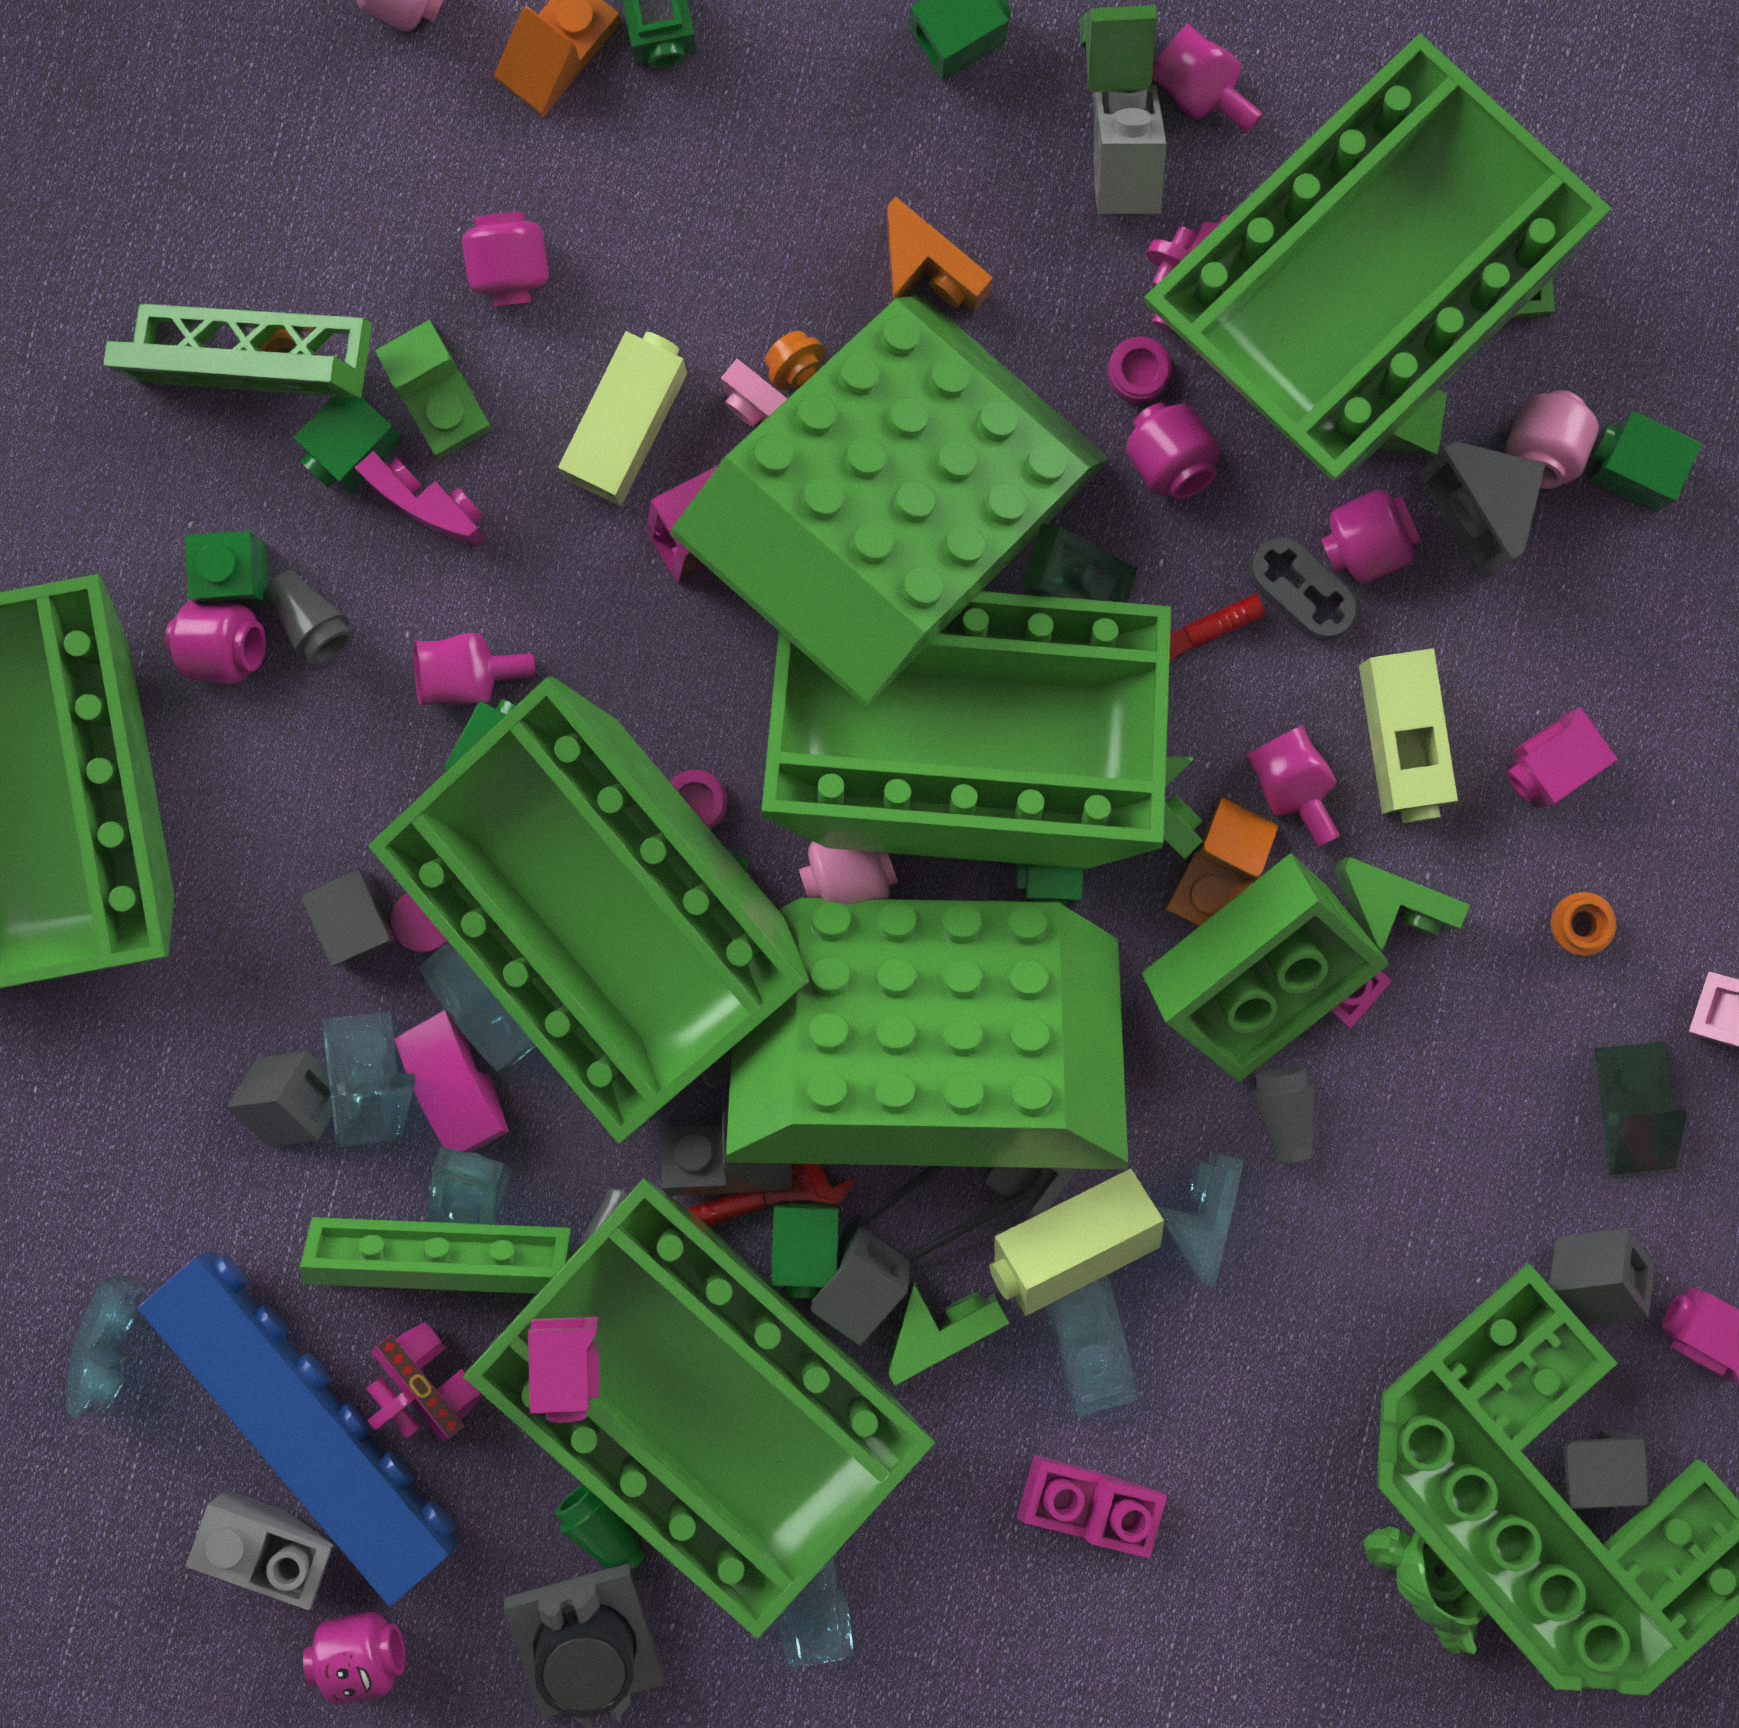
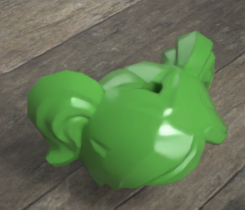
M1391 1526L1376 1529L1363 1540L1368 1560L1379 1569L1396 1571L1399 1593L1412 1606L1418 1617L1426 1624L1434 1627L1435 1633L1439 1636L1440 1643L1452 1654L1464 1651L1465 1653L1475 1655L1477 1646L1474 1639L1478 1635L1477 1625L1488 1613L1417 1532L1409 1535L1404 1530ZM1437 1564L1441 1566V1571L1438 1576L1435 1574L1434 1571L1435 1566Z

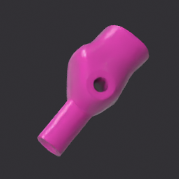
M1190 23L1174 37L1153 64L1152 80L1160 84L1170 94L1178 107L1193 120L1202 119L1207 114L1218 109L1248 134L1263 116V113L1234 89L1241 72V63L1230 52L1203 37Z
M479 633L460 634L439 641H414V675L417 700L420 707L436 704L472 707L477 706L479 701L488 704L491 700L495 681L534 679L535 677L533 654L492 656L485 638Z
M1304 724L1245 755L1257 774L1262 793L1274 815L1283 816L1299 813L1317 847L1340 836L1322 803V800L1336 786L1337 781L1326 760L1310 741Z

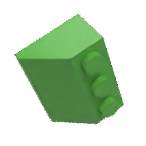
M1290 853L1142 972V975L1165 1023L1240 1082L1385 969L1389 963L1331 890Z

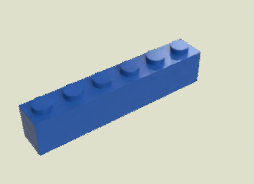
M213 1251L196 1256L140 1304L137 1309L390 1607L446 1559L457 1546L459 1541L452 1534L456 1530L452 1518L434 1500L426 1503L411 1486L414 1476L406 1463L392 1451H388L386 1454L383 1453L369 1436L373 1429L367 1422L366 1416L351 1402H346L343 1405L328 1388L327 1385L331 1382V1378L322 1364L309 1353L301 1356L285 1337L290 1331L283 1318L268 1304H263L260 1307L244 1289L248 1284V1280L239 1266L226 1255H221L218 1258Z

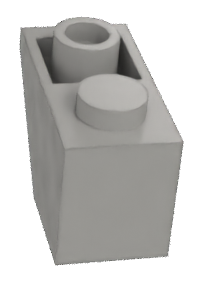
M1150 85L1145 90L1094 92V189L1097 213L1161 214L1167 143L1157 85Z
M225 1490L207 1504L185 1567L310 1610L334 1545L288 1511Z

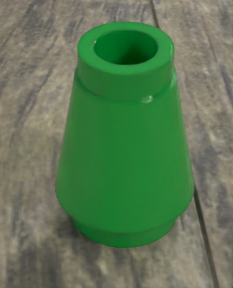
M584 1484L573 1490L556 1508L555 1515L562 1522L559 1530L605 1569L630 1563L632 1570H634L645 1558L646 1553L639 1545V1541L631 1526Z

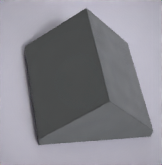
M1455 441L1443 448L1417 474L1478 574L1484 580L1524 553L1545 463Z

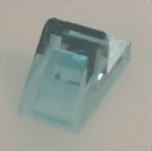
M391 1011L323 1019L322 1028L336 1146L345 1147L402 1138L416 1080L415 1073H398Z
M441 1146L433 1165L427 1222L498 1225L511 1177V1166L487 1159L476 1153H465Z
M1212 1150L1208 1164L1198 1162L1193 1176L1190 1199L1199 1201L1197 1212L1155 1202L1153 1204L1164 1219L1163 1229L1193 1276L1202 1284L1215 1287L1244 1160Z

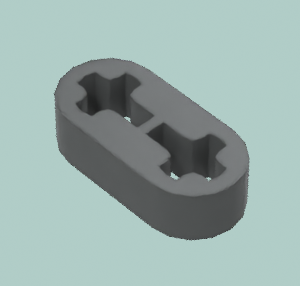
M1277 537L1267 540L1253 554L1248 568L1250 582L1265 599L1304 634L1312 639L1325 641L1336 638L1350 627L1355 619L1357 608L1354 595L1347 586L1299 543L1289 538ZM1283 553L1289 556L1292 563L1287 570L1301 586L1297 589L1282 576L1275 582L1270 581L1265 576L1270 565L1264 559V556L1268 554L1274 559L1279 558ZM1307 589L1320 601L1326 600L1329 596L1335 598L1339 603L1334 610L1336 617L1340 619L1338 624L1329 619L1321 625L1316 623L1312 616L1317 608L1303 592Z

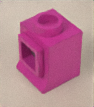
M1579 707L1560 716L1559 721L1546 726L1512 750L1517 758L1508 764L1511 769L1506 772V776L1513 789L1524 801L1530 803L1534 800L1536 805L1541 808L1557 803L1618 759L1585 712Z
M1689 1286L1685 1295L1680 1294L1673 1299L1662 1319V1327L1665 1329L1664 1334L1674 1339L1670 1348L1704 1368L1721 1375L1724 1380L1739 1386V1310L1708 1292Z
M598 1317L531 1319V1329L528 1330L530 1413H546L547 1421L558 1423L576 1422L586 1418L590 1399L599 1398L600 1392L599 1342H592L597 1334Z

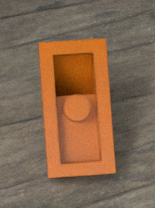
M549 0L539 14L525 6L518 17L495 70V80L544 118L621 24L619 12L603 0Z
M895 196L887 206L892 301L896 298L907 297L921 279L928 274L932 278L929 281V285L940 298L953 307H958L962 303L975 313L989 297L993 277Z
M1221 797L1201 835L1203 842L1193 851L1164 910L1196 927L1201 926L1248 888L1252 881L1260 878L1278 825Z

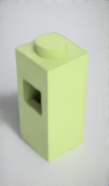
M625 331L558 466L566 481L622 507L687 375L683 358L677 356L680 349L675 344L651 332H645L643 338H640Z
M1434 648L1371 657L1359 665L1381 812L1382 814L1401 812L1402 823L1440 818L1439 806L1456 802L1458 798Z
M1130 1168L995 1236L994 1263L990 1264L991 1275L1006 1300L1015 1297L1027 1316L1161 1248L1164 1219Z

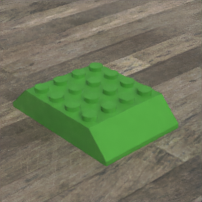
M1419 33L1144 296L1143 302L1331 481L1335 482L1369 458L1536 295L1603 221L1612 208Z
M915 295L896 298L725 456L673 525L670 534L866 708L1108 463L1110 458L925 296Z
M95 574L0 592V989L169 957L174 904L173 885L131 648L102 576Z
M981 591L866 708L779 632L761 816L831 849L1089 869L1162 848L1164 842L1171 606Z
M553 676L543 680L368 845L618 1144L810 981L784 916L618 720Z
M799 898L778 910L787 922L810 981L731 1049L726 1162L1127 1169L1128 1147L1118 939L1059 902L869 899L856 903L841 904L838 902H825L822 898Z
M645 1178L636 1185L463 1375V1378L757 1640L935 1444V1440L878 1379L775 1286H771V1283L692 1211ZM598 1317L597 1334L592 1342H599L600 1392L599 1398L590 1399L586 1418L576 1422L558 1423L547 1421L546 1413H530L528 1330L531 1329V1319Z

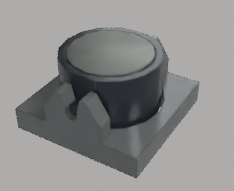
M630 1563L504 1598L503 1610L540 1719L562 1713L574 1716L575 1720L588 1728L594 1725L597 1714L608 1712L612 1721L619 1719L631 1704V1694L665 1685L664 1667Z

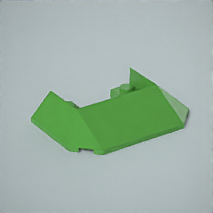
M1527 1263L1382 1392L1377 1487L1554 1689L1582 1691V1688L1617 1690L1621 1694L1648 1696L1739 1613V1500L1706 1463L1697 1459L1604 1544L1598 1540L1521 1450L1618 1363L1531 1264Z

